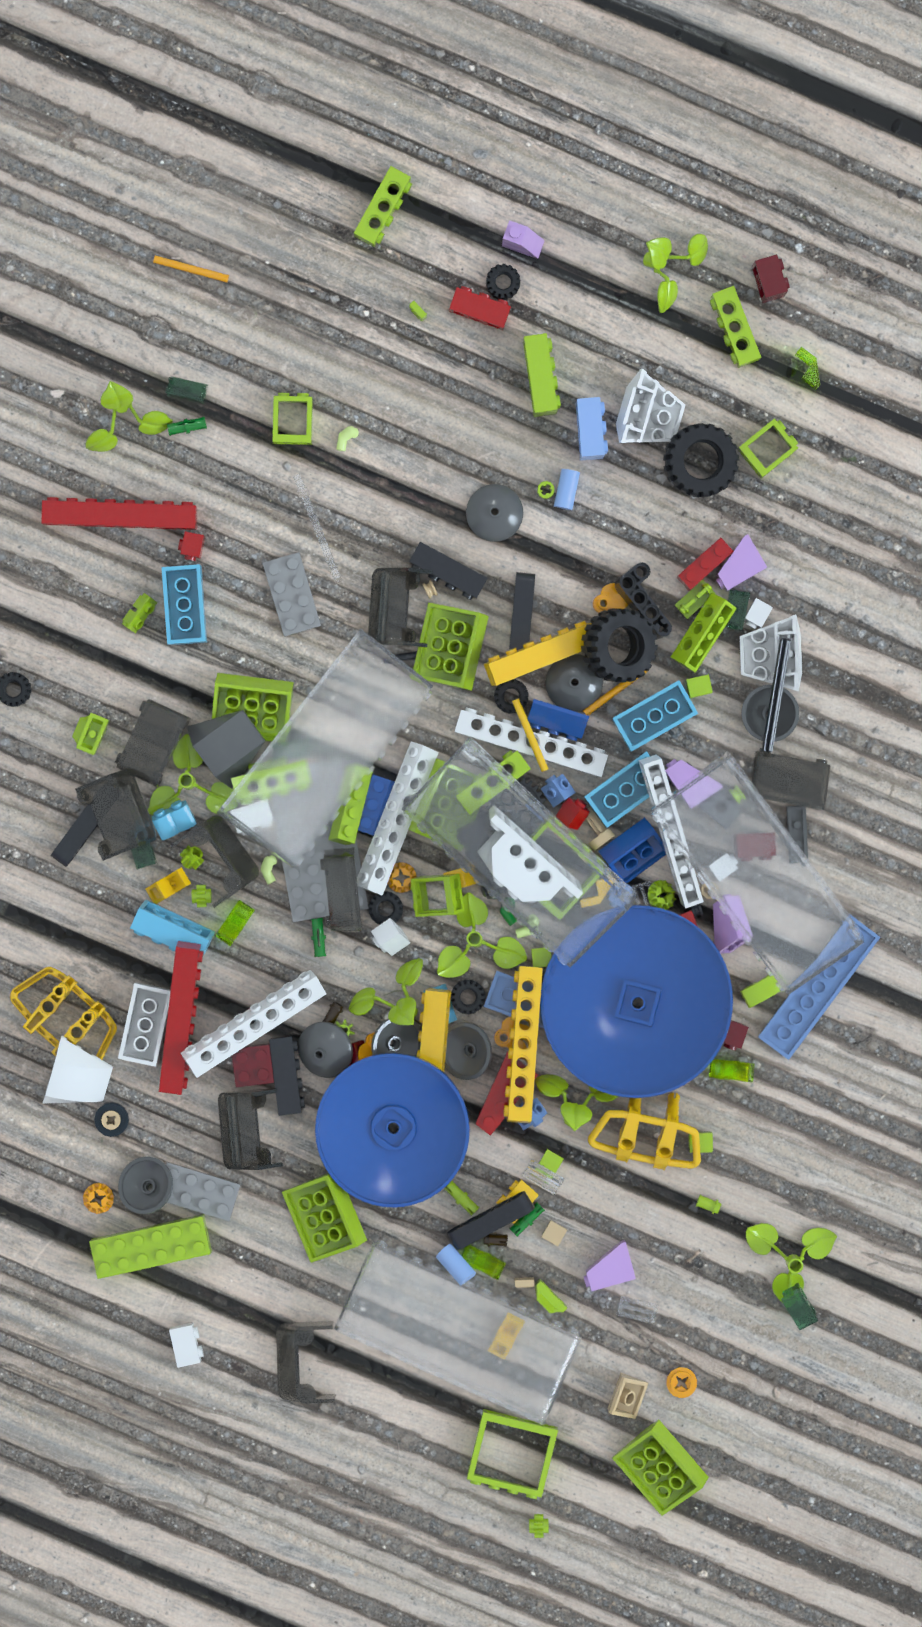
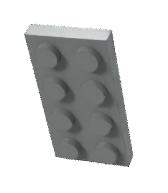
M300 553L264 562V570L284 637L320 627V620Z
M167 1162L166 1165L173 1178V1190L167 1203L230 1221L241 1184Z

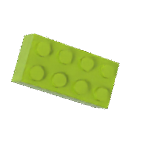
M547 333L524 336L523 346L534 417L557 414L561 403L560 396L555 393L558 387L557 376H553L552 371H555L554 357H550V352L553 349L552 340L547 338Z

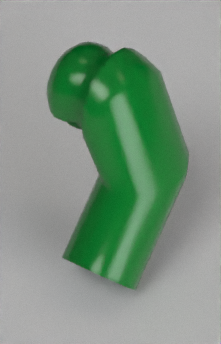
M512 897L504 898L500 908V914L509 926L517 922V919L512 914L513 906L515 905V900Z

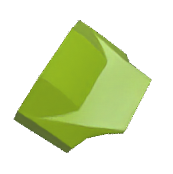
M93 713L86 717H80L72 735L77 743L76 748L95 755L109 720Z
M541 1279L535 1283L537 1301L550 1314L564 1312L567 1309L566 1304Z

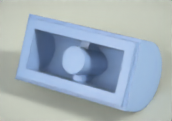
M561 469L554 507L573 510L580 472Z
M452 1244L445 1246L436 1256L460 1286L476 1274Z

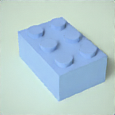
M600 397L581 398L576 401L580 461L603 459L604 455L608 452L607 440L603 439V435L606 433V421H602L605 405L604 402L600 401Z

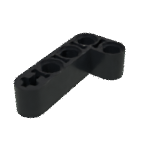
M641 562L621 575L615 582V588L632 610L639 612L640 615H644L648 619L647 623H651L654 627L652 632L656 633L657 639H661L671 633L672 625L640 585L649 577L651 572L649 565ZM637 568L642 569L643 577L637 575ZM623 579L628 581L629 588L623 587ZM635 594L638 595V596H640V598H641L640 604L635 602V600H634V595H635ZM647 609L653 613L652 619L647 617ZM660 626L664 628L662 632L659 631Z

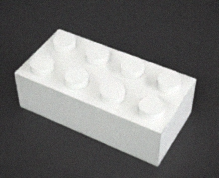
M138 982L134 983L118 1059L154 1067L158 1065L167 1024L170 989Z

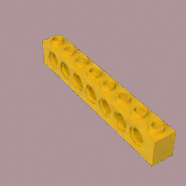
M519 966L518 971L514 972V982H517V990H513L512 1001L516 1003L515 1009L511 1011V1020L514 1021V1028H510L509 1036L513 1043L512 1047H509L508 1059H511V1067H507V1078H510V1083L505 1089L508 1105L504 1106V1117H507V1122L531 1123L543 968ZM525 982L530 983L532 991H524L522 984ZM521 1002H528L531 1009L529 1011L522 1010ZM523 1020L527 1021L529 1023V1029L522 1030L519 1026V1022ZM525 1040L528 1043L527 1049H520L518 1041ZM524 1059L526 1067L523 1069L519 1068L516 1065V1061ZM522 1078L525 1081V1086L518 1088L515 1085V1079ZM514 1098H522L523 1106L516 1107L513 1103Z

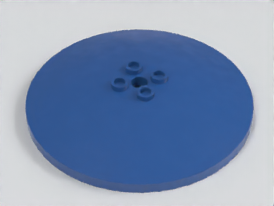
M381 1053L363 1058L351 1064L332 1081L324 1093L317 1111L315 1136L318 1152L326 1170L333 1180L347 1193L372 1205L405 1207L431 1198L446 1187L455 1177L468 1149L470 1124L467 1108L459 1090L452 1080L438 1067L413 1055ZM389 1124H398L399 1131L396 1133L390 1132L388 1129Z

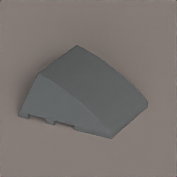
M244 710L187 726L194 749L213 775L231 789L233 788L231 778L241 776L251 760H253L266 741Z

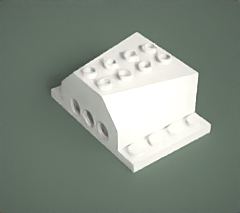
M495 805L489 809L490 825L496 831L477 852L492 873L495 883L500 887L505 886L508 894L514 900L519 898L522 902L534 903L536 901L551 900L562 887L564 892L571 898L575 896L578 899L583 894L580 882Z

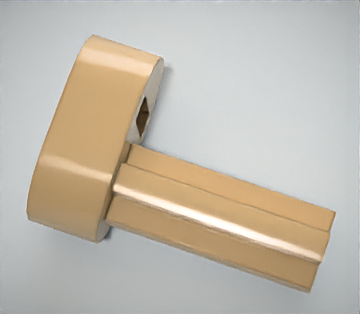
M589 807L590 814L585 820L597 834V837L589 843V846L595 852L614 838L615 834L610 828L607 829L591 807Z

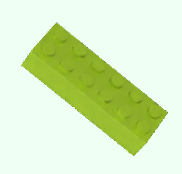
M204 1214L93 1238L89 1241L97 1279L205 1256L212 1252Z

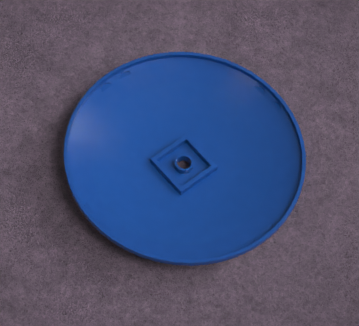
M639 905L626 906L625 909L618 907L587 919L571 931L560 943L547 966L543 978L540 998L541 1017L547 1039L556 1056L579 1080L592 1088L610 1095L624 1098H647L663 1095L686 1085L701 1074L714 1060L726 1039L733 1013V990L727 966L719 950L711 939L695 924L674 912L662 908ZM636 998L643 1000V1006L639 1009L633 1007V1001Z

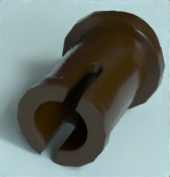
M337 1002L329 1005L330 1009L322 1022L334 1024L339 1014L343 1013V1006Z
M489 1234L484 1237L483 1244L487 1245V1247H490V1245L507 1247L508 1235Z

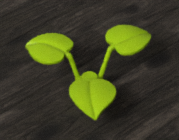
M695 234L690 239L688 244L689 254L686 256L669 255L672 250V244L668 238L659 237L646 242L649 252L644 255V266L653 268L654 273H658L665 279V281L660 283L657 293L660 313H664L673 305L678 294L677 283L673 280L670 281L669 277L662 273L660 269L666 266L668 259H690L692 266L701 264L708 250V241L705 235Z
M110 381L100 401L103 407L113 410L111 429L109 432L105 429L94 431L86 440L85 447L88 450L97 452L113 449L118 442L117 437L113 435L116 412L124 413L128 408H130L136 420L140 423L139 431L148 435H155L168 429L167 424L172 423L173 419H170L165 413L160 411L148 412L141 419L132 406V393L123 386Z
M189 734L184 735L177 743L173 753V761L176 767L179 769L187 768L185 773H182L178 778V790L175 793L174 789L170 786L158 787L151 796L148 813L154 815L153 813L163 808L165 810L170 808L172 803L181 800L177 796L180 795L183 788L190 790L194 787L209 794L206 798V806L211 812L225 814L237 809L239 804H237L233 788L231 789L223 782H216L212 785L211 791L196 783V779L190 774L191 767H199L203 760L194 749Z
M468 892L463 896L464 912L456 914L457 920L462 927L472 926V930L466 938L468 944L463 953L457 946H448L443 949L438 959L437 974L446 978L459 977L465 974L471 965L470 959L465 955L470 947L477 948L482 944L496 950L493 959L499 967L504 969L514 968L525 962L527 955L523 946L512 937H501L498 940L497 946L483 940L482 935L476 931L475 925H482L487 920L488 908L482 900Z
M418 958L406 962L397 971L396 982L402 984L401 987L406 997L399 999L396 1006L375 996V989L367 987L360 990L353 997L349 1005V1012L357 1016L364 1015L371 1010L374 1000H377L391 1007L388 1018L392 1023L397 1025H414V1017L418 1013V1008L416 1007V1000L409 996L406 985L411 986L418 980L422 971L423 960Z
M546 1074L534 1080L538 1090L545 1096L558 1097L561 1094L563 1095L564 1103L561 1105L560 1112L564 1118V1123L570 1126L573 1131H576L580 1126L591 1120L592 1111L586 1106L591 1097L595 1096V1099L599 1102H610L619 1097L601 1092L589 1086L591 1093L583 1105H578L577 1103L567 1102L565 1090L568 1089L569 1085L562 1077Z
M760 1223L746 1229L747 1243L755 1253L767 1255L772 1247L786 1260L785 1263L789 1272L788 1274H778L772 1282V1289L776 1297L787 1308L796 1302L804 1288L803 1277L798 1273L803 1269L802 1261L804 1260L805 1252L807 1251L811 1258L822 1259L830 1253L837 1238L834 1232L825 1228L809 1229L801 1238L805 1246L802 1249L801 1255L792 1254L786 1256L774 1245L778 1240V1232L774 1226L768 1223Z

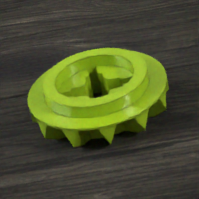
M658 880L650 885L648 900L652 907L668 910L676 900L674 894L676 891L673 890L672 884H669L666 880ZM664 892L667 893V895L664 898H657L659 894Z

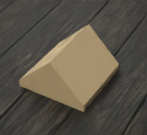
M620 1372L607 1408L608 1412L612 1415L636 1419L648 1382Z

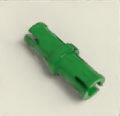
M205 416L190 420L186 418L184 421L167 424L169 436L185 432L189 434L190 431L207 429Z
M323 918L311 919L313 934L311 940H313L314 957L326 956V935H324ZM317 929H319L320 946L318 945Z
M537 1202L534 1204L535 1209L521 1217L509 1228L517 1237L529 1225L532 1226L534 1224L533 1221L545 1211Z

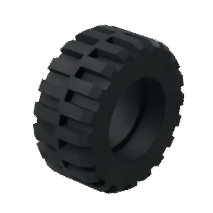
M698 423L685 427L673 435L670 443L665 448L666 454L663 456L665 466L663 467L664 471L668 474L667 479L674 484L673 487L682 491V494L687 496L690 495L697 498L708 497L725 490L728 484L733 482L735 472H738L739 468L737 466L739 455L736 453L738 448L731 441L733 438L724 432L725 430L720 427L717 428L713 424ZM698 442L711 445L718 456L716 471L710 477L704 479L691 476L684 465L686 450Z
M613 608L608 609V611L599 612L598 616H594L590 620L592 624L586 625L584 630L587 632L585 635H582L581 639L584 641V646H581V652L585 653L583 660L585 663H589L588 669L591 672H595V676L612 682H632L636 678L644 676V671L650 670L652 667L651 661L656 659L654 652L658 650V645H655L657 635L652 632L654 627L651 623H647L648 619L644 615H640L635 610ZM622 627L629 635L631 647L626 659L617 664L609 654L608 642L611 634L617 628Z

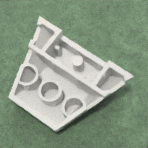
M640 369L626 387L616 421L619 443L670 442L673 435L678 432L685 404L670 391L665 390L657 380L652 379L646 374L647 372L644 369Z
M796 614L740 636L741 675L772 684L780 638L790 639L791 643L783 687L799 691L802 677L801 633Z
M61 1036L42 1104L102 1102L113 1066L93 1054L90 1055L82 1050L80 1046H75L67 1041V1038Z

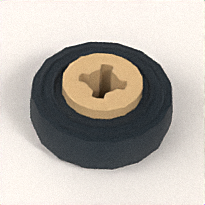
M105 1103L96 1111L94 1118L95 1126L104 1136H118L128 1127V1112L118 1103Z

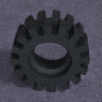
M497 264L487 274L486 287L488 292L497 299H511L520 288V275L511 265ZM500 275H507L511 280V284L506 289H500L496 285V278Z
M17 672L5 673L0 677V701L3 704L18 707L29 700L32 690L28 678ZM11 682H17L21 687V692L16 697H11L7 694L6 688Z
M512 679L499 684L494 693V701L497 707L508 714L517 712L513 704L505 701L504 693L506 690L515 689L518 692L523 709L529 697L526 686L517 679Z
M384 891L383 895L376 894L369 903L371 919L379 925L389 918L396 923L402 916V901L392 892ZM383 901H388L393 905V912L389 916H383L378 911L379 904Z
M473 980L458 982L451 991L452 1005L462 1014L476 1013L485 1002V992L482 986ZM466 989L472 990L475 993L476 998L472 1004H464L460 999L461 993Z

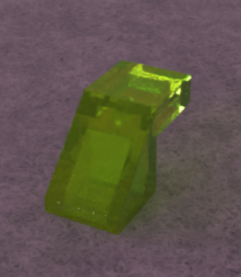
M800 347L795 356L810 366L801 379L817 390L820 386L817 358L803 347Z
M238 900L215 937L232 946L255 909Z
M714 1058L710 1063L709 1077L753 1082L755 1063Z
M472 1244L466 1246L461 1255L472 1268L480 1270L496 1280H499L506 1265V1262Z

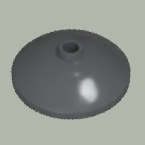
M490 484L481 487L470 497L466 508V518L470 529L478 537L490 542H499L510 538L517 532L523 520V506L520 498L513 490L503 485ZM496 508L498 509L499 513L497 515H493L491 513V510Z
M574 654L554 662L549 668L546 676V690L549 698L556 706L575 712L582 711L600 697L603 688V678L595 676V672H591L588 669L589 663L584 662L583 655ZM572 679L578 680L577 686L571 684Z
M770 684L760 686L751 691L744 700L741 711L742 721L746 730L753 737L761 741L764 738L767 720L766 711L769 708L772 685ZM783 688L774 742L788 737L796 728L799 720L798 703L795 697L785 688Z
M388 1018L379 1025L373 1035L372 1055L403 1053L417 1057V1051L421 1047V1042H418V1034L421 1030L419 1025L415 1021L414 1025H397Z
M316 1022L311 1024L302 1032L298 1041V1053L302 1063L311 1073L319 1077H336L349 1067L352 1061L353 1048L351 1041L344 1030L333 1023Z
M469 1022L457 1023L448 1029L445 1068L454 1077L462 1080L480 1077L486 1072L491 1063V1042L484 1030L476 1024Z
M148 1156L140 1157L130 1162L122 1171L118 1183V1192L122 1203L129 1210L138 1214H151L160 1210L169 1200L173 1190V1178L167 1165L157 1158ZM152 1184L153 1188L149 1191V1186Z

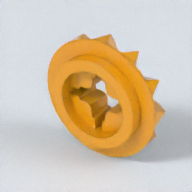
M395 863L387 884L395 892H408L411 890V879L417 877L416 872L407 863ZM399 869H401L403 875L410 876V878L404 879L403 886H401L399 880H393V878L399 876Z
M102 1183L90 1185L83 1195L85 1207L88 1211L95 1214L108 1211L114 1201L112 1190ZM95 1191L99 1196L106 1195L101 1200L102 1206L98 1202H91L95 1198Z
M678 1367L671 1370L667 1376L666 1385L673 1396L686 1398L696 1390L697 1379L690 1369ZM677 1376L681 1379L686 1378L685 1384L687 1389L682 1385L677 1386Z

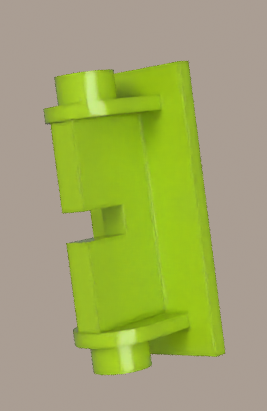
M701 580L675 606L688 619L705 604L711 593H716L708 583Z
M143 593L133 604L138 610L134 612L130 609L122 619L124 620L122 624L136 634L142 628L148 615L154 611L158 602Z

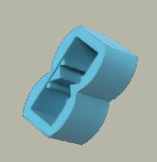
M186 800L175 801L171 804L170 808L165 810L163 808L159 809L151 816L152 822L162 840L169 839L197 824Z

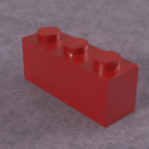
M464 286L456 288L449 308L451 313L500 330H504L511 310V306L508 305L507 301L502 299L492 300L489 295L481 292L479 295L472 293V289Z
M720 537L677 576V579L690 591L734 551Z

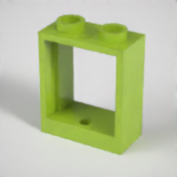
M278 393V396H274L273 444L312 445L313 398L309 397L307 393H297V396H289L290 393ZM279 402L307 403L306 435L278 434Z
M775 418L737 449L761 479L798 449L796 446L798 444L797 440L792 435L788 436L784 431L786 429L784 424L780 420L776 421ZM773 426L790 449L765 468L748 446Z
M460 874L419 876L411 879V891L414 901L413 909L416 917L456 915L464 912ZM426 882H444L447 908L429 909Z

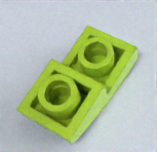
M772 972L760 981L750 984L741 990L740 993L748 1008H751L785 988L777 973Z

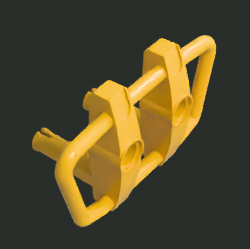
M45 967L12 989L10 1000L27 1020L23 1028L30 1034L37 1031L55 1048L51 1052L54 1056L57 1054L60 1041L49 1033L42 1024L58 1010V1007L70 992L73 991L91 1008L84 1012L75 1024L69 1027L64 1037L67 1038V1041L76 1045L86 1036L87 1032L101 1016L109 1027L96 1054L98 1058L103 1059L117 1032V1025L106 1011V1007L99 1001H94L77 985L78 982L70 975L66 976L63 972L53 967ZM48 974L61 980L62 982L55 986L53 991L40 1002L33 1014L18 999L19 993ZM46 1001L52 1002L54 1006L51 1012L44 1009ZM74 1027L81 1028V1037L73 1035Z
M674 1092L668 1095L665 1119L641 1114V1098H629L627 1111H606L588 1136V1143L591 1147L616 1155V1161L620 1160L627 1163L631 1159L654 1164L653 1169L657 1168L663 1171L667 1166L693 1169L699 1166L701 1162L699 1132L696 1128L679 1122L680 1095L676 1093L674 1098ZM610 1118H625L619 1133L618 1148L595 1140ZM639 1122L662 1126L661 1133L657 1139L655 1157L632 1152L636 1144ZM677 1130L692 1135L693 1161L670 1159L673 1155Z

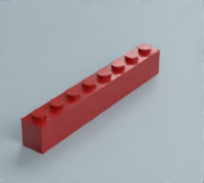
M47 497V500H42L41 524L197 530V506L193 505V502H181V505H174L173 501H162V504H155V501L143 500V504L135 503V500H124V503H116L115 499H105V502H97V499L86 498L85 502H78V498H66V501H59L57 497Z
M178 941L176 945L159 1092L182 1095L183 1089H187L188 1078L185 1077V1073L189 1071V1066L181 1053L188 1046L193 1045V1042L189 1040L190 1035L194 1034L195 1024L192 1023V1017H196L197 1011L194 999H198L199 987H196L197 980L200 981L201 969H198L199 962L203 961L204 951H200L201 944Z

